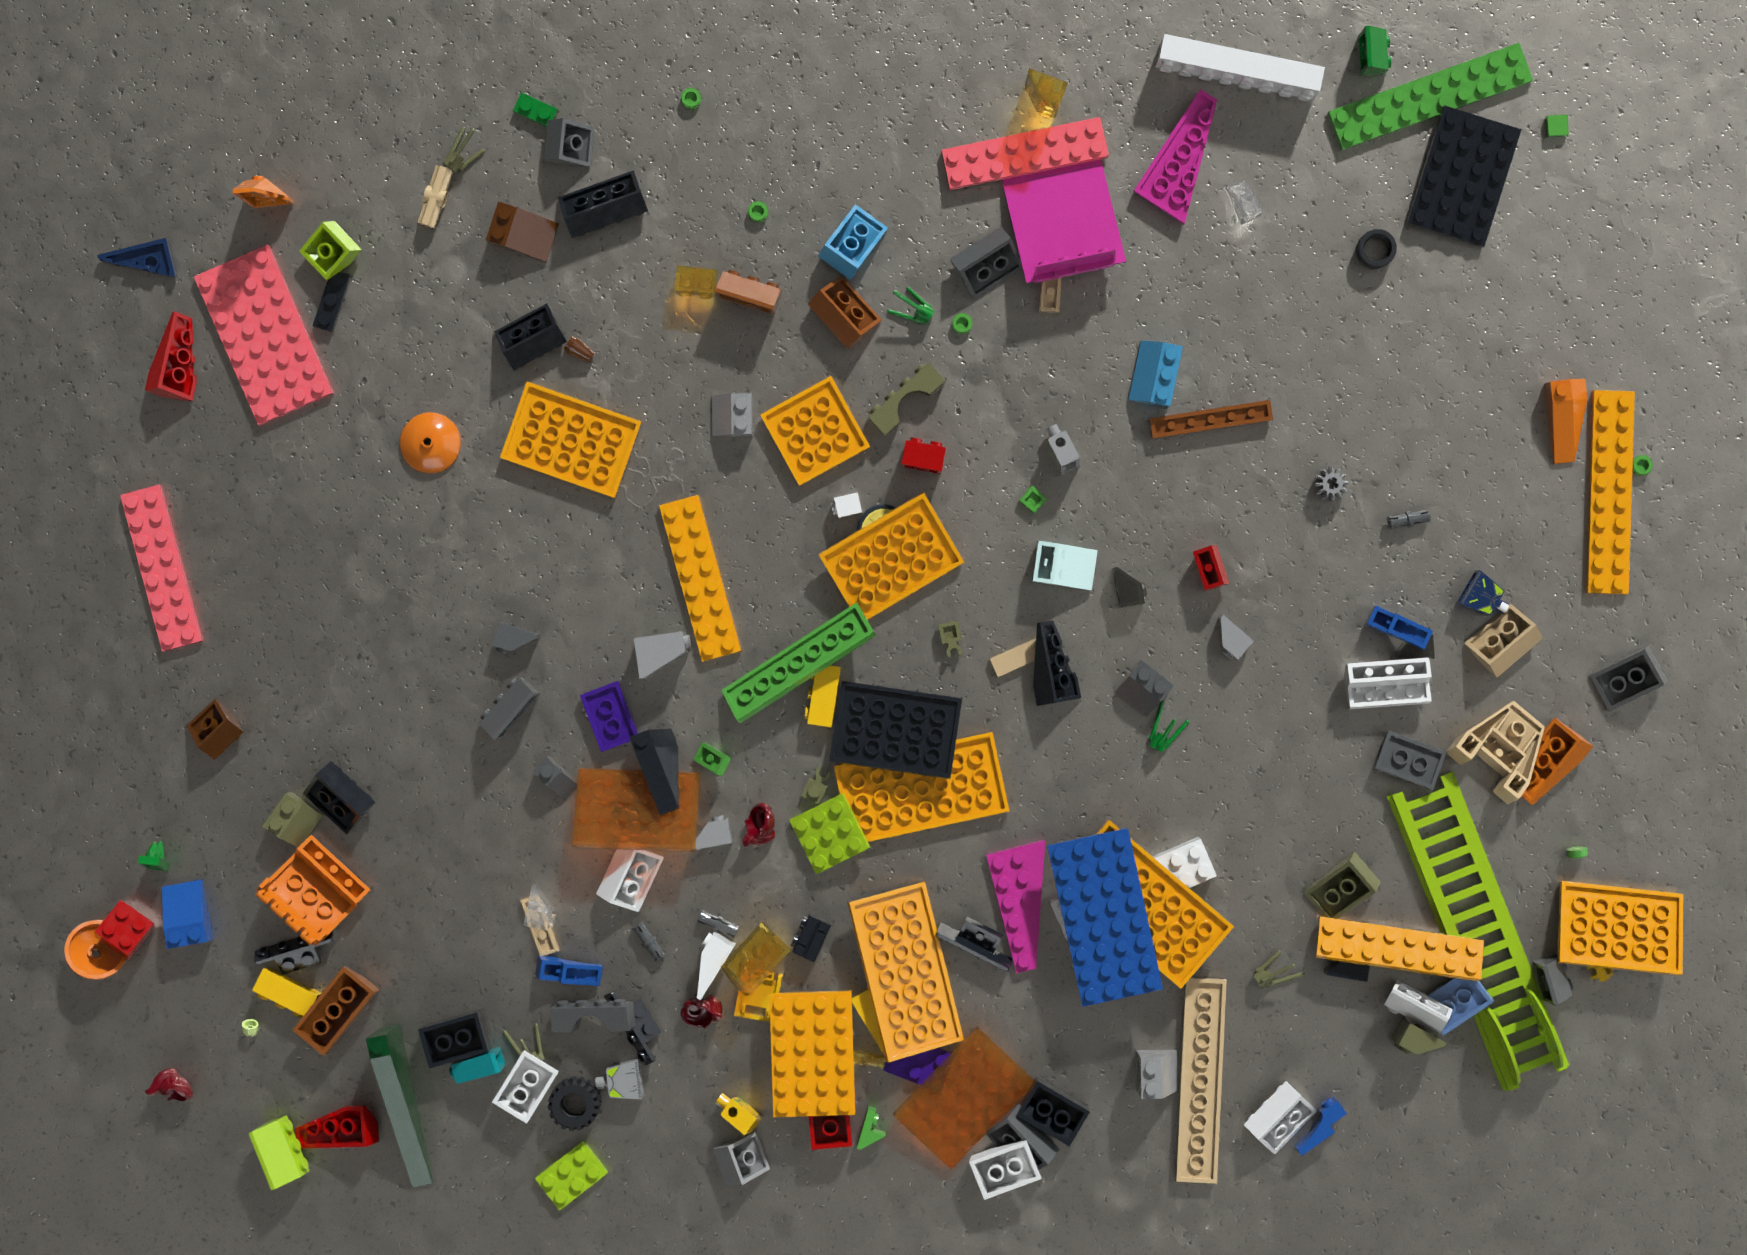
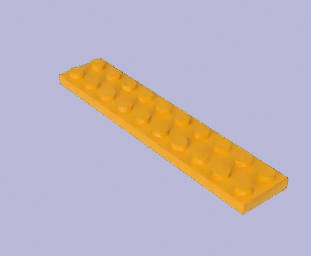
M1592 391L1586 593L1629 594L1635 391Z

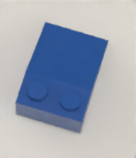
M203 879L162 887L163 930L167 949L212 940L213 934Z

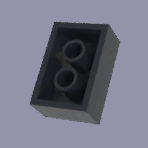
M481 1009L430 1023L418 1029L429 1069L486 1053L492 1048Z

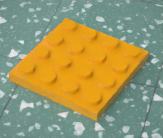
M832 376L760 414L799 486L870 448Z

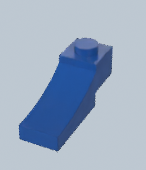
M1378 606L1372 608L1365 623L1366 626L1378 632L1400 639L1422 650L1426 648L1433 633L1431 629Z
M538 956L535 976L539 980L559 981L561 984L600 986L603 966L601 964L576 962L558 957Z
M1335 1097L1332 1099L1327 1098L1321 1102V1107L1318 1108L1320 1113L1315 1124L1294 1145L1301 1156L1334 1134L1335 1131L1331 1125L1347 1114Z

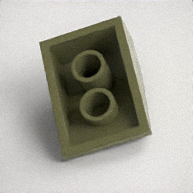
M1354 851L1310 886L1304 894L1324 917L1338 919L1373 895L1381 882Z

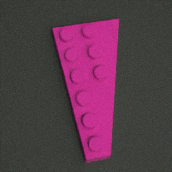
M1202 89L1199 90L1133 191L1183 225L1186 221L1217 104V99Z
M1045 840L986 855L1016 973L1036 969Z

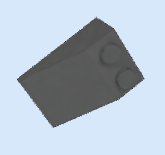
M1649 645L1590 675L1609 711L1650 693L1668 682Z

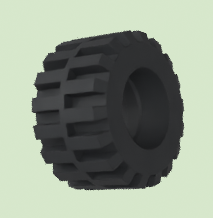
M572 1076L570 1079H563L562 1082L556 1085L548 1099V1110L551 1112L549 1115L551 1119H555L554 1123L556 1125L560 1124L564 1130L569 1128V1131H574L575 1129L579 1131L584 1127H588L595 1120L600 1111L601 1095L597 1092L596 1085L593 1086L591 1084L592 1081L589 1079L586 1081L581 1076L579 1078ZM569 1093L580 1094L586 1102L585 1111L581 1114L568 1112L563 1104L564 1097Z

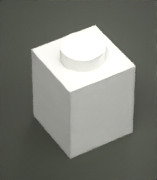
M858 492L835 497V502L831 503L833 514H838L839 519L862 513Z

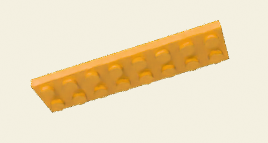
M699 495L659 505L702 662L741 651Z
M1320 917L1315 958L1480 982L1484 940Z

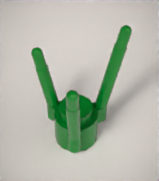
M907 287V291L921 303L919 306L897 291H893L895 296L916 309L914 315L917 317L891 309L887 310L888 313L914 321L919 325L922 322L925 324L929 322L935 310L915 291Z
M1164 700L1159 705L1152 732L1148 737L1151 740L1149 745L1162 753L1165 748H1169L1170 744L1190 722L1186 720L1169 738L1167 736L1176 723V719H1173L1164 734L1158 732L1156 735Z

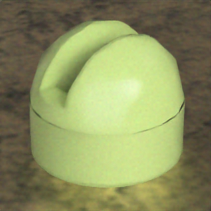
M253 1019L243 1021V1034L247 1037L248 1035H251V1037L255 1036L258 1032V1022Z

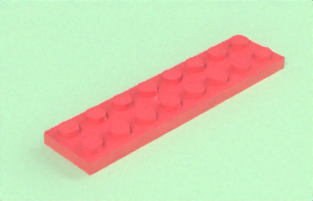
M1100 117L942 150L950 190L1109 157Z
M162 485L120 495L161 650L168 651L203 641Z

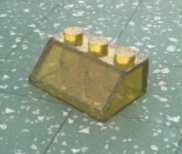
M1029 68L1025 88L1036 112H1039L1041 117L1046 119L1056 118L1068 82Z
M760 922L721 965V968L731 983L745 996L751 995L791 949L763 922Z

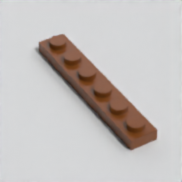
M1270 400L1155 417L1150 418L1149 423L1152 439L1272 421L1273 415Z

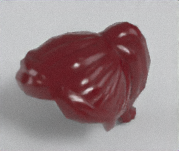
M765 803L756 804L751 810L749 817L745 820L748 833L742 839L744 847H748L749 844L765 845L775 838V817L771 808Z
M709 995L701 1000L698 998L687 1000L683 1004L680 1015L686 1024L705 1029L712 1022L721 1020L723 1007L721 1001L716 996Z
M167 1068L159 1072L149 1089L145 1090V1093L151 1097L161 1094L167 1096L168 1101L175 1099L182 1102L192 1099L194 1093L188 1080L180 1076L175 1068Z

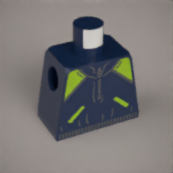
M1480 570L1474 571L1456 602L1461 607L1486 616L1491 615L1494 610L1505 614L1509 607L1508 603L1501 600L1504 589Z

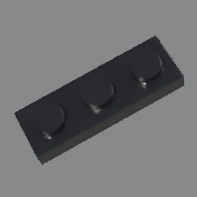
M340 271L327 280L312 326L328 332H334L352 278L351 274Z

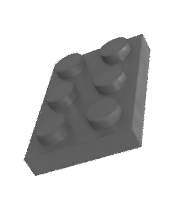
M1388 731L1374 769L1432 791L1447 752Z

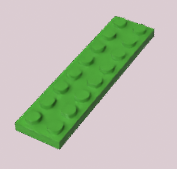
M855 603L721 691L736 720L741 724L875 637L876 634L858 603Z

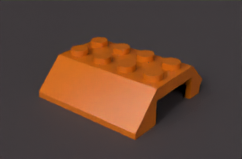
M310 835L270 878L267 877L258 886L256 896L265 905L270 903L271 906L269 908L280 919L285 917L286 920L284 922L294 932L300 931L301 934L299 936L308 945L314 944L317 946L357 907L371 889L316 838Z

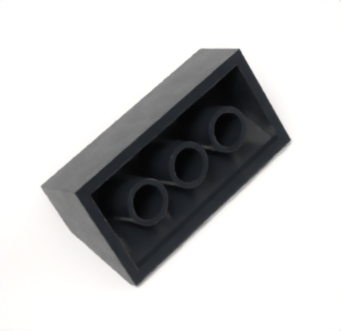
M634 170L558 197L563 218L571 238L583 236L588 232L600 230L605 226L622 222L627 218L639 216L648 211Z

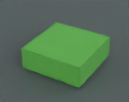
M1568 115L1546 116L1547 137L1569 135Z
M1031 486L1019 502L1034 514L1047 498L1035 487Z

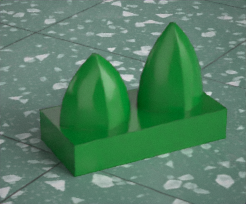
M162 841L158 843L153 842L145 856L139 855L138 864L149 870L168 872L169 863L164 861Z

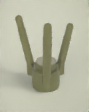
M462 127L449 153L445 156L446 159L443 163L454 172H457L458 169L463 171L467 165L485 152L484 149H481L464 163L462 162L464 158L459 154L475 132L473 128L456 150L465 131V127Z
M1279 950L1262 966L1256 969L1258 973L1253 976L1260 988L1263 989L1264 987L1269 988L1273 985L1302 977L1305 973L1301 972L1274 980V977L1295 967L1294 964H1291L1272 974L1269 969L1264 970L1281 954Z
M535 1023L538 1054H536V1051L529 1052L523 1039L519 1041L523 1051H527L542 1061L545 1057L542 1052L539 1027ZM503 1031L508 1042L520 1057L521 1051L508 1032Z

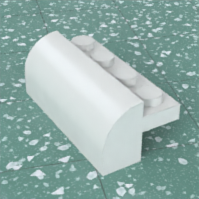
M1429 658L1347 664L1344 673L1345 692H1347L1349 710L1430 704L1432 700L1429 681L1432 675Z

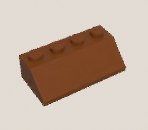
M343 966L292 1031L321 1055L325 1056L333 1050L380 989L364 976Z

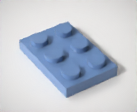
M1457 978L1450 979L1427 995L1453 1009L1447 1024L1441 1032L1443 1036L1494 1002L1480 982Z

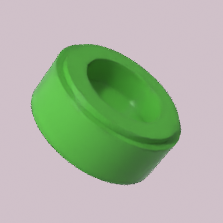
M687 88L681 94V102L687 109H696L701 104V95L698 90Z
M753 202L748 208V215L754 222H763L768 217V208L763 202Z
M965 313L957 314L952 321L953 330L958 334L968 333L972 328L971 317Z
M1640 455L1633 458L1632 472L1634 474L1643 476L1651 472L1653 463L1648 456Z
M1584 846L1566 849L1568 858H1584L1588 855V849Z

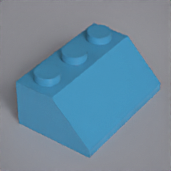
M1141 340L1128 400L1169 408L1171 406L1183 346Z

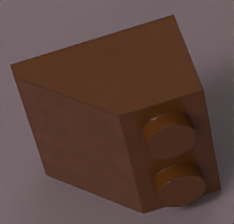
M216 698L186 726L197 747L214 760L244 732L238 721Z

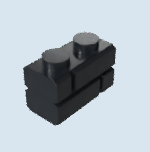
M810 913L808 918L804 916L799 926L802 931L799 936H794L790 945L794 947L792 952L815 962L831 927V923Z

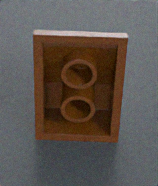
M498 201L486 241L491 245L547 262L559 223Z

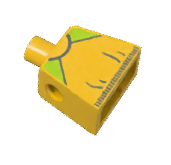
M722 1093L715 1102L724 1109L720 1115L743 1135L751 1133L763 1118L761 1113L739 1097L730 1099ZM734 1107L737 1109V1114L734 1113Z

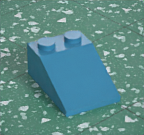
M855 204L826 242L818 257L851 280L888 227Z

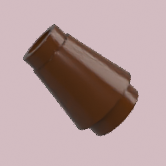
M571 336L564 347L567 354L588 363L595 354L580 338H575L574 336Z

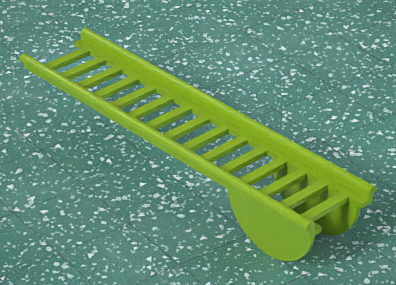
M1452 770L1440 776L1444 786L1442 789L1409 802L1406 801L1403 791L1387 796V799L1440 933L1474 939L1499 928L1504 939L1483 947V957L1508 948L1511 958L1482 969L1481 979L1515 966L1518 978L1487 989V992L1491 997L1523 986L1526 996L1492 1010L1487 1006L1475 1014L1474 1019L1502 1090L1511 1091L1519 1088L1521 1073L1549 1062H1553L1556 1072L1565 1070L1570 1065ZM1448 796L1452 807L1414 821L1410 810ZM1456 816L1459 826L1426 839H1421L1418 829L1447 817ZM1463 834L1466 845L1429 859L1425 848ZM1467 853L1471 854L1474 864L1441 877H1436L1433 869L1434 866ZM1478 872L1481 883L1444 897L1440 886ZM1482 891L1486 892L1488 902L1453 916L1451 915L1448 907L1449 904ZM1493 910L1496 921L1459 935L1456 923ZM1530 1004L1534 1015L1501 1027L1498 1021L1499 1016ZM1538 1024L1539 1027L1537 1029L1540 1035L1510 1046L1506 1035ZM1545 1042L1549 1053L1517 1065L1514 1054Z

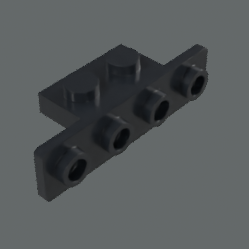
M968 916L959 931L943 923L939 924L936 936L941 940L957 946L962 951L975 955L980 960L993 964L997 969L1009 971L1013 959L996 951L1003 934Z
M334 930L317 946L333 942ZM298 936L291 940H284L268 947L259 948L255 951L254 963L259 965L275 960L281 974L284 975L320 964L321 957L316 948L317 946L314 944L308 945Z
M614 991L604 996L607 1002H614V1000L619 999ZM639 998L633 1002L636 1025L631 1030L625 1032L627 1040L637 1050V1056L640 1061L648 1065L656 1060L646 1042L660 1034L661 1031L642 999Z

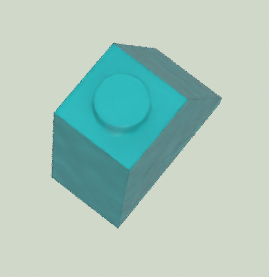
M497 1047L486 1053L454 1061L450 1064L449 1073L452 1080L455 1079L456 1084L500 1073L506 1064L500 1047Z

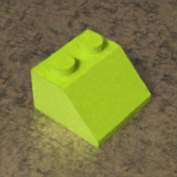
M335 221L322 222L299 250L325 280H329L349 266L362 251Z

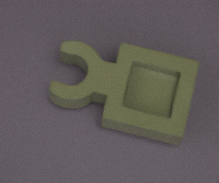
M958 620L938 624L942 644L948 643L946 650L948 658L951 657L950 650L953 648L958 650V655H961L962 650L956 643V641L962 640Z
M820 766L815 771L816 779L809 778L801 794L802 797L818 805L828 787L823 782L831 775V772L828 771L826 776H820Z

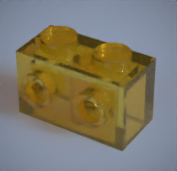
M677 265L674 290L682 297H691V294H696L701 299H711V296L716 297L714 291L718 283L719 272L716 269Z

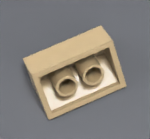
M1509 604L1505 614H1497L1469 638L1465 645L1480 663L1497 678L1542 640L1543 637L1535 623L1512 604Z

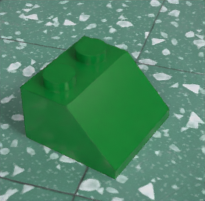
M1365 26L1358 35L1360 76L1383 75L1391 68V56H1388L1387 50L1390 47V36H1387L1386 29Z

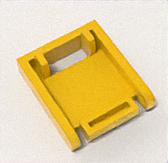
M743 967L734 1016L770 1022L769 994L780 992L783 974H779L777 981H775V973L751 968L750 976H747V968ZM746 1005L766 1008L765 1016L746 1013Z

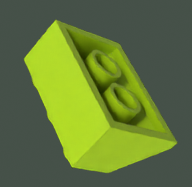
M287 1115L269 1121L248 1133L271 1190L281 1187L309 1172L308 1161L302 1154L301 1144L296 1139L293 1124Z

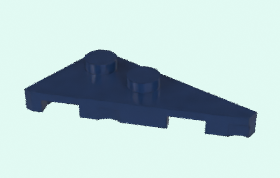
M167 238L97 255L98 259L103 262L177 277Z

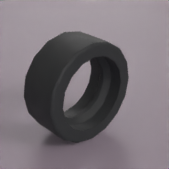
M1373 229L1366 232L1356 245L1358 260L1370 269L1385 267L1394 259L1397 252V244L1394 237L1383 229ZM1373 237L1383 239L1388 245V253L1380 261L1369 259L1365 253V244Z

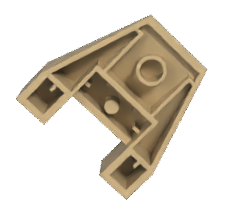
M1512 701L1456 737L1446 752L1460 765L1472 760L1476 754L1498 772L1502 778L1492 792L1508 805L1519 800L1530 784L1545 726L1515 701Z

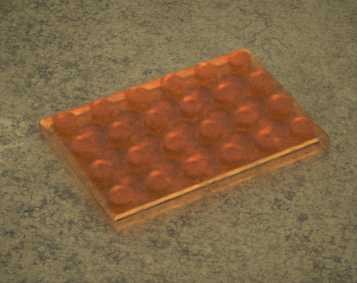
M579 768L572 847L696 852L701 774L678 772L679 809L660 816L642 771Z
M977 1026L898 1107L893 1116L946 1166L952 1169L1029 1090L1034 1079Z

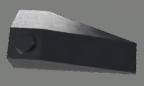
M1054 621L1037 623L1033 681L1037 706L1081 698L1076 673L1072 672L1068 662H1070L1068 655L1063 653L1061 648L1062 640Z
M648 729L631 736L632 746L659 815L662 816L679 809V747L672 729Z

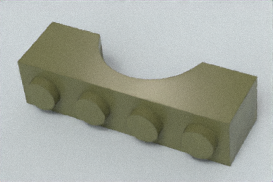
M930 363L926 366L921 364L914 371L916 373L915 376L911 379L909 377L904 379L899 384L901 388L896 393L891 391L884 398L886 400L885 403L881 406L877 404L869 411L871 414L869 420L884 436L900 424L898 406L904 397L912 393H924L931 396L945 383L943 377Z

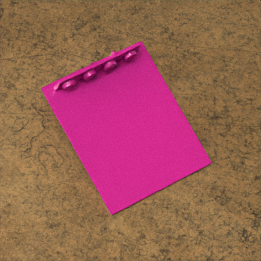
M1101 159L1002 180L1026 283H1039L1090 271L1097 272L1099 269L1113 267L1115 264L1126 262Z

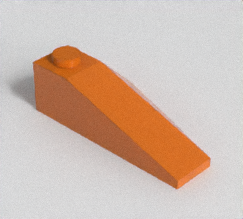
M253 176L252 180H245L232 189L234 195L252 208L293 204V200L268 179L264 178V176Z
M1585 379L1550 381L1544 384L1553 464L1575 462L1588 400Z
M1554 717L1543 732L1530 784L1522 794V797L1531 805H1534L1580 764L1593 746L1577 732Z

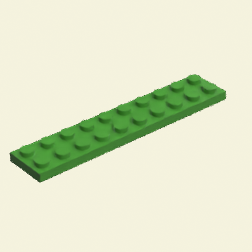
M1519 42L1329 111L1328 115L1342 151L1439 116L1444 105L1458 109L1528 84L1533 81Z

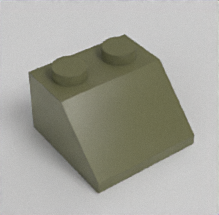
M287 792L262 827L278 838L299 847L310 836L324 814L293 792Z
M1404 1018L1401 1019L1391 1037L1396 1042L1394 1046L1408 1055L1411 1052L1418 1055L1445 1047L1446 1042L1439 1037L1410 1023Z

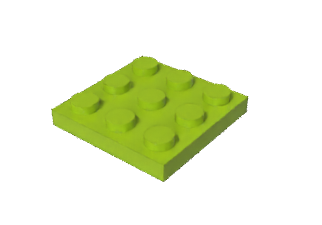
M844 793L789 820L816 874L871 848Z

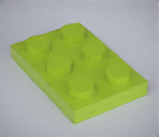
M582 1140L536 1176L535 1180L560 1211L605 1176L608 1170L587 1143Z

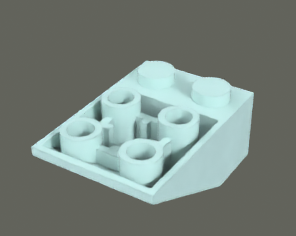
M1038 541L1031 582L1092 590L1098 550Z

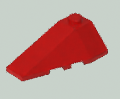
M176 311L172 312L150 367L145 391L160 397L193 401L197 379L193 368L195 356L192 354V344L194 343L192 318Z
M365 1105L345 1106L295 1128V1136L301 1144V1149L367 1147L380 1142L378 1121Z

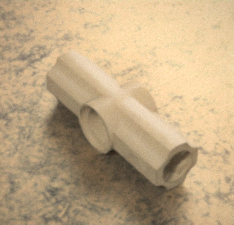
M439 165L435 166L430 185L424 191L423 207L417 222L418 224L435 229L441 209L445 207L447 202V190L454 172L453 170Z

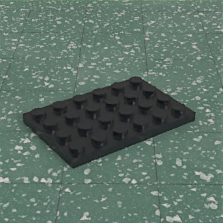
M1444 105L1406 224L1479 247H1485L1522 129Z
M842 681L829 761L951 779L962 698Z

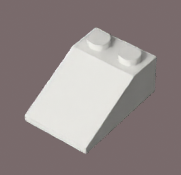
M714 932L713 935L709 933L701 945L704 949L701 953L697 993L699 1000L702 999L736 944L718 932Z
M524 1050L492 1103L527 1124L559 1071Z
M1027 1140L985 1150L972 1155L969 1161L984 1200L1042 1179Z

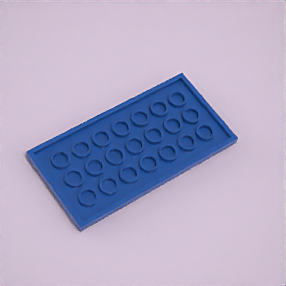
M1128 828L1047 845L1082 1007L1163 990Z

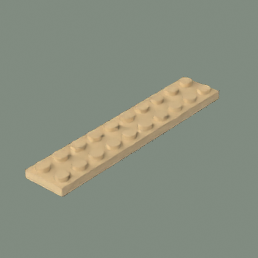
M1191 977L1185 984L1176 1182L1217 1184L1226 979Z

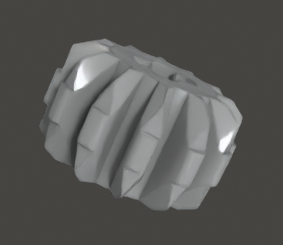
M1328 467L1327 472L1324 469L1320 470L1322 476H1315V479L1320 481V483H1314L1313 486L1320 487L1316 494L1318 495L1323 492V500H1326L1328 495L1330 501H1334L1335 496L1341 499L1342 495L1340 492L1347 493V489L1343 486L1348 485L1349 481L1342 480L1347 476L1345 473L1339 476L1340 468L1333 472V468ZM1334 480L1333 484L1335 487L1329 488L1327 481Z

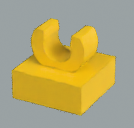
M1587 966V969L1594 968L1597 974L1591 976L1593 980L1599 978L1600 982L1609 980L1614 975L1610 968Z

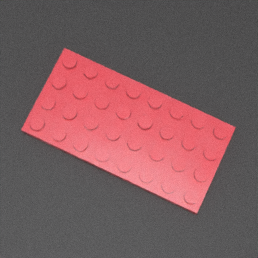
M267 244L194 276L258 425L265 424L333 394V390L270 245Z

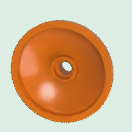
M422 413L413 417L405 425L400 436V449L405 461L414 469L424 473H438L450 467L457 459L461 448V438L457 427L450 419L438 413ZM427 438L431 439L430 445H425Z
M92 920L80 924L69 934L65 943L64 954L68 966L74 973L85 979L100 980L108 978L117 973L126 961L123 956L95 937L94 932L103 922L102 920ZM99 952L100 955L98 957H94L92 953Z

